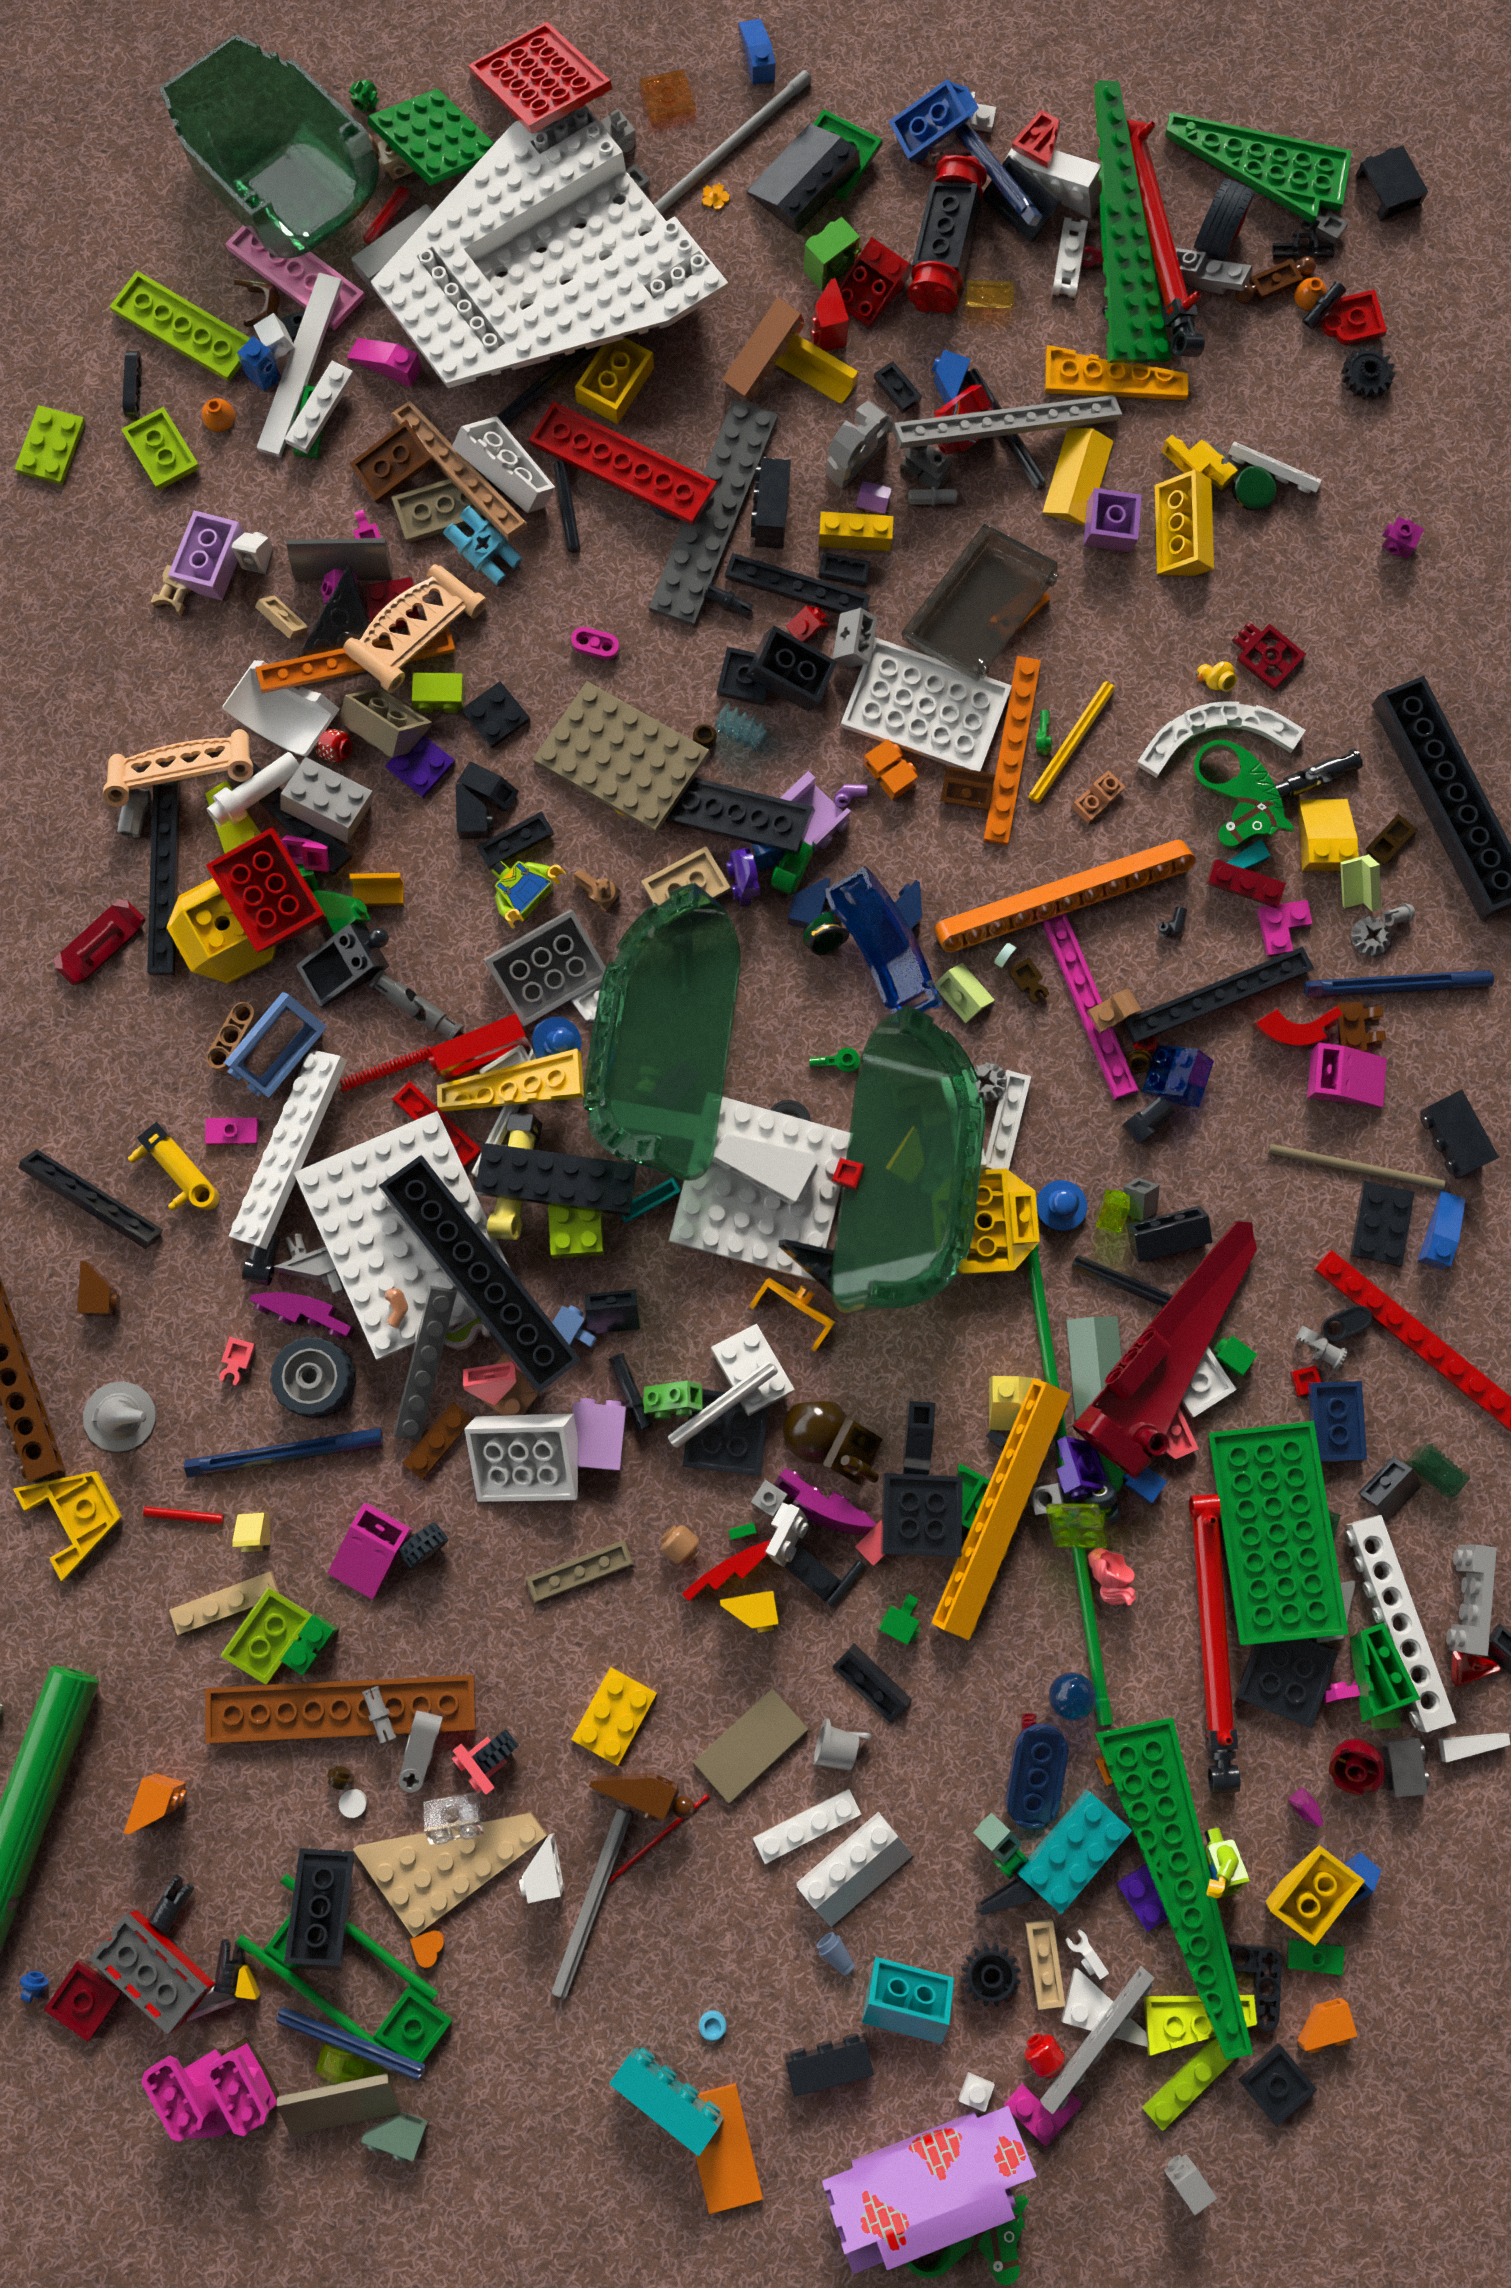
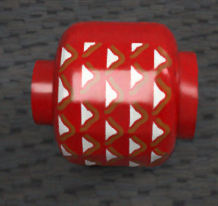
M327 728L321 734L314 747L319 758L341 763L351 755L353 745L347 733Z

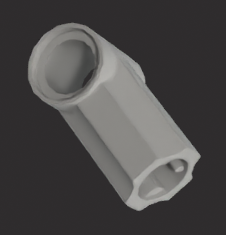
M139 788L129 790L128 802L120 806L122 809L117 829L119 835L140 838L145 812H148L150 809V805H148V803H151L150 790Z

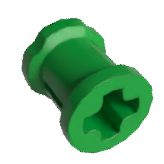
M1017 1849L1004 1864L999 1859H994L993 1862L1011 1879L1013 1877L1012 1873L1023 1862L1026 1863L1028 1858Z

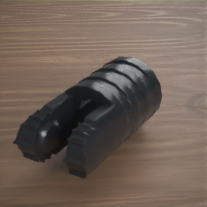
M178 1874L172 1878L148 1919L152 1925L167 1932H170L195 1889L190 1883L186 1884L175 1898L183 1883L182 1877Z
M222 1939L214 1980L216 1984L213 1986V1990L219 1993L234 1994L236 1993L239 1969L242 1967L245 1951L235 1944L232 1960H229L231 1950L229 1939Z

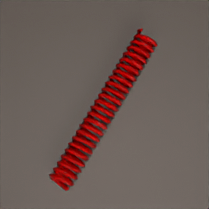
M427 1046V1049L424 1047L423 1050L421 1048L419 1051L416 1050V1054L412 1051V1055L408 1053V1056L405 1054L404 1057H397V1062L393 1058V1063L389 1060L390 1066L386 1061V1067L382 1063V1068L378 1064V1069L375 1065L374 1070L372 1067H370V1071L366 1069L367 1074L363 1070V1075L359 1071V1076L355 1073V1077L353 1074H351V1078L350 1076H347V1079L344 1077V1083L340 1078L342 1086L340 1091L342 1093L348 1092L349 1089L352 1090V1087L355 1089L356 1086L360 1087V1085H367L368 1082L371 1083V1080L382 1079L383 1076H390V1073H397L398 1070L401 1072L402 1069H409V1065L413 1067V1064L416 1066L417 1063H424V1061H428L430 1056H433L430 1046Z

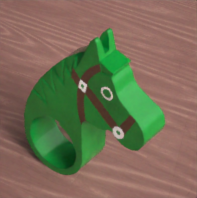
M1226 740L1211 741L1198 751L1194 760V771L1199 784L1208 792L1238 803L1233 811L1232 821L1224 824L1218 832V838L1224 848L1228 850L1239 849L1256 837L1269 836L1272 839L1280 830L1294 832L1293 825L1284 817L1282 800L1273 780L1252 753ZM1224 750L1231 752L1239 760L1240 772L1238 776L1222 784H1214L1205 780L1201 775V765L1204 759L1215 751Z
M1025 2195L1014 2197L1017 2207L1012 2208L1015 2219L946 2246L942 2256L931 2264H918L914 2261H909L905 2263L906 2266L917 2276L935 2278L950 2269L972 2246H978L983 2255L988 2259L989 2270L996 2281L1001 2285L1014 2283L1020 2273L1017 2240L1021 2230L1025 2228L1021 2213L1027 2206L1029 2199Z

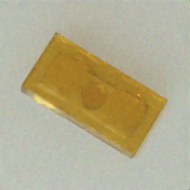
M967 280L966 307L1013 308L1014 282Z

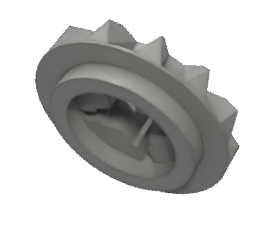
M1368 916L1360 919L1354 925L1351 939L1359 952L1368 956H1375L1383 953L1391 944L1392 933L1380 918ZM1367 930L1370 932L1379 931L1375 937L1377 941L1374 939L1365 941L1369 934Z
M986 1062L981 1066L976 1065V1069L969 1073V1091L976 1100L991 1102L998 1099L1004 1093L1007 1086V1077L1004 1070L997 1064ZM990 1076L989 1079L994 1086L986 1084L983 1087V1083L979 1079H987Z

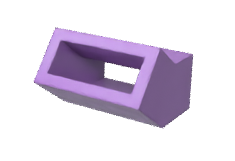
M863 481L856 509L885 516L892 488Z

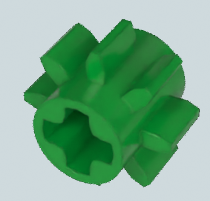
M358 80L357 84L353 82L349 93L352 94L350 98L352 105L363 112L370 110L371 107L375 109L379 98L376 97L378 94L376 86L368 80Z

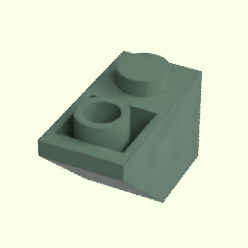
M401 2112L367 2129L361 2142L367 2144L366 2147L371 2151L380 2153L383 2150L393 2154L392 2157L398 2161H414L428 2121L406 2112Z

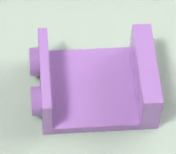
M809 771L780 797L781 799L814 807L815 812L804 839L805 843L814 847V852L820 847L822 849L826 848L833 840L831 836L837 830L842 832L850 823L851 811L848 808L842 811L815 785V777Z
M580 1398V1403H573L572 1413L574 1414L578 1436V1467L621 1471L626 1407L621 1406L622 1402L606 1400V1405L595 1404L596 1399Z

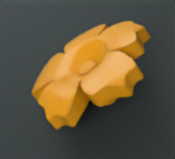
M718 183L713 185V189L706 185L703 188V205L711 208L713 205L715 211L721 210L724 207V203H728L730 199L727 191H723L724 185Z

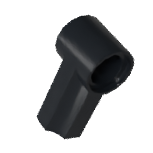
M1160 1096L1142 1112L1139 1111L1128 1119L1122 1127L1139 1145L1144 1139L1154 1133L1155 1129L1172 1116L1175 1111L1170 1102Z
M272 1235L267 1249L253 1245L251 1256L247 1258L243 1267L242 1280L265 1286L270 1285L272 1281L270 1275L274 1274L275 1270L273 1262L280 1241L279 1236Z

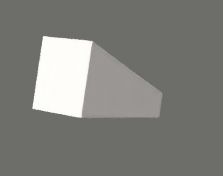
M1507 1733L1438 1739L1441 1761L1450 1762L1510 1745V1738Z

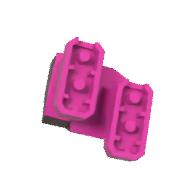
M247 2037L225 2050H213L184 2069L178 2059L169 2055L144 2072L141 2081L170 2138L179 2142L185 2137L188 2139L222 2136L230 2129H232L234 2134L245 2136L249 2131L266 2122L269 2111L277 2104V2097H279L277 2087Z

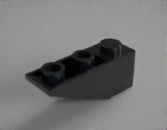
M907 1402L903 1474L929 1475L936 1403Z

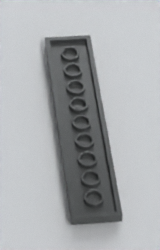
M733 399L703 472L704 476L716 481L718 487L694 525L683 522L650 603L649 611L695 627L706 599L704 598V593L708 590V585L713 582L755 477L756 466H759L777 422L778 414Z

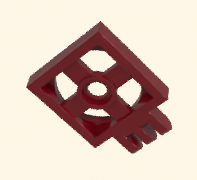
M1248 622L1244 626L1245 629H1241L1238 632L1239 636L1236 635L1232 639V642L1243 650L1238 656L1237 661L1274 691L1305 657L1306 653L1270 623L1260 631L1256 626ZM1275 639L1279 642L1275 646L1268 647L1261 640ZM1253 648L1262 655V660L1257 665L1250 661V652ZM1286 648H1288L1291 654V664L1282 659V652ZM1274 653L1276 659L1270 661L1267 658V654ZM1269 666H1275L1282 674L1278 677H1269L1264 672Z

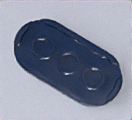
M1034 1724L1027 1727L1019 1734L1014 1744L1005 1804L1009 1815L1015 1823L1026 1829H1038L1045 1826L1046 1822L1050 1819L1052 1821L1060 1808L1069 1749L1063 1734L1056 1727L1049 1724Z

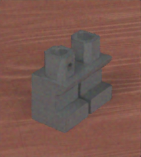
M929 445L908 448L903 454L906 458L900 467L915 479L919 478V482L929 489L931 487L940 489L951 475L952 462L942 452L936 451Z

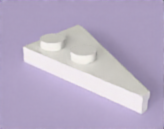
M1075 1967L1061 2021L1092 2031L1113 2001ZM1124 2018L1118 2026L1120 2031L1116 2038L1147 2047L1146 2032L1131 2018L1127 2020Z

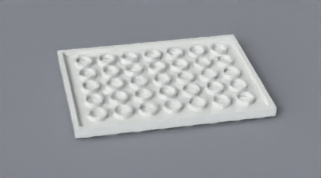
M438 1111L294 1173L377 1361L416 1343L429 1285L453 1289L457 1292L381 1193L379 1185L422 1155L507 1264L497 1240L491 1239L488 1236V1220ZM392 1288L400 1289L404 1293L408 1304V1311L398 1329L386 1323L393 1309L390 1302L385 1299V1294ZM458 1292L448 1329L476 1316Z

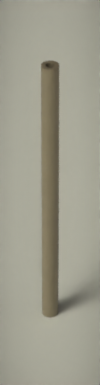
M1269 1144L1268 1154L1443 1190L1445 1187V1180L1274 1144Z

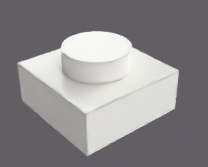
M968 2072L958 2100L985 2112L995 2085L991 2081Z

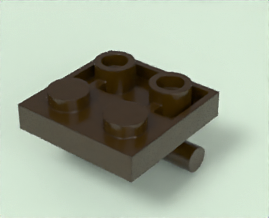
M846 1417L823 1465L859 1486L863 1479L876 1483L879 1480V1474L871 1470L870 1464L883 1438Z

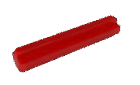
M402 185L397 187L363 235L366 244L370 245L382 236L409 198L410 194L407 188Z

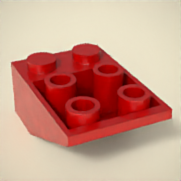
M871 236L839 287L846 311L870 327L903 288L912 273V265Z

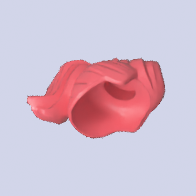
M1096 1548L1088 1555L1089 1566L1092 1568L1093 1577L1102 1585L1100 1594L1103 1601L1110 1605H1121L1127 1603L1128 1606L1135 1601L1136 1595L1135 1590L1129 1584L1134 1581L1135 1574L1126 1565L1124 1556L1112 1553L1104 1548Z

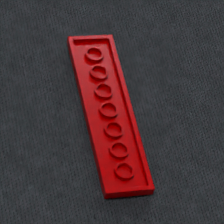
M554 401L528 439L530 445L692 526L718 487L716 481Z

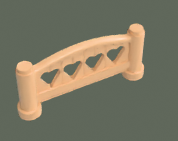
M434 564L427 573L428 580L411 587L387 604L373 619L360 640L350 638L344 644L343 649L346 651V654L381 682V687L389 693L396 691L403 683L405 673L400 670L403 665L460 614L465 612L474 619L478 617L488 603L487 598L479 592L474 593L442 566ZM437 591L440 594L443 606L425 603L423 598L429 597L430 592ZM414 606H421L427 621L409 618L406 616V613L412 612ZM403 620L407 624L410 636L392 633L389 628L396 626L397 621ZM387 635L390 638L394 651L375 648L372 644L375 641H379L380 636Z
M237 729L229 738L181 742L149 750L129 758H125L121 754H114L108 761L107 783L103 787V799L111 806L120 807L128 802L129 790L226 770L233 780L239 782L246 781L253 775L249 735L244 730ZM219 750H224L218 757L211 758L207 755V753L209 752H217ZM195 755H199L193 762L187 763L184 760H182L185 757H193ZM170 760H174L170 764V766L166 768H162L158 765V763L160 762H168ZM150 764L144 772L137 773L133 770L135 767H144Z

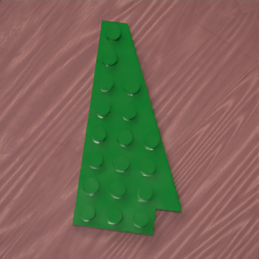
M1170 112L1165 131L1166 138L1253 188L1256 193L1265 195L1311 223H1315L1319 207L1341 211L1352 150Z

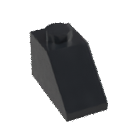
M455 784L456 822L459 839L489 838V830L494 828L493 815H489L486 806L461 784Z

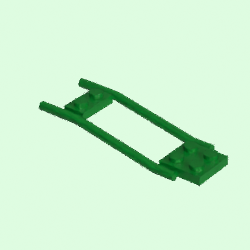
M286 1873L279 1883L294 1892L295 1879ZM290 1914L264 1949H261L242 1934L235 1941L236 1945L281 1977L351 2035L419 2063L424 2061L452 2022V2018L431 2003L438 1994L435 1988L418 1977L350 1921H348L347 1934L410 1984L374 2032L373 2036L368 2034L301 1978L286 1968L284 1958Z

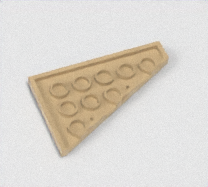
M531 1812L360 1844L353 1851L414 1938L546 1837L547 1834Z

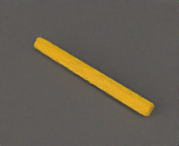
M1107 681L1102 684L1030 792L1029 798L1035 803L1041 802L1114 692L1115 686Z

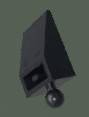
M349 923L296 965L320 1008L372 980L380 970H386L390 967L380 948L387 945L389 935L383 928H375L370 932L366 924Z

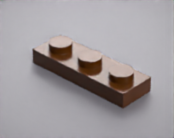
M452 1402L402 1464L423 1480L473 1418Z

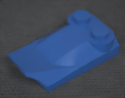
M946 79L888 122L911 163L913 161L921 162L928 156L931 148L967 122L979 107L967 86L957 85Z

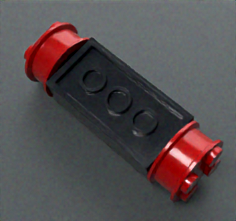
M947 155L937 164V178L931 181L913 257L911 273L913 283L909 285L907 290L909 300L918 311L927 312L930 310L950 313L958 304L959 297L957 291L961 289L983 197L981 187L987 180L985 168L973 156Z

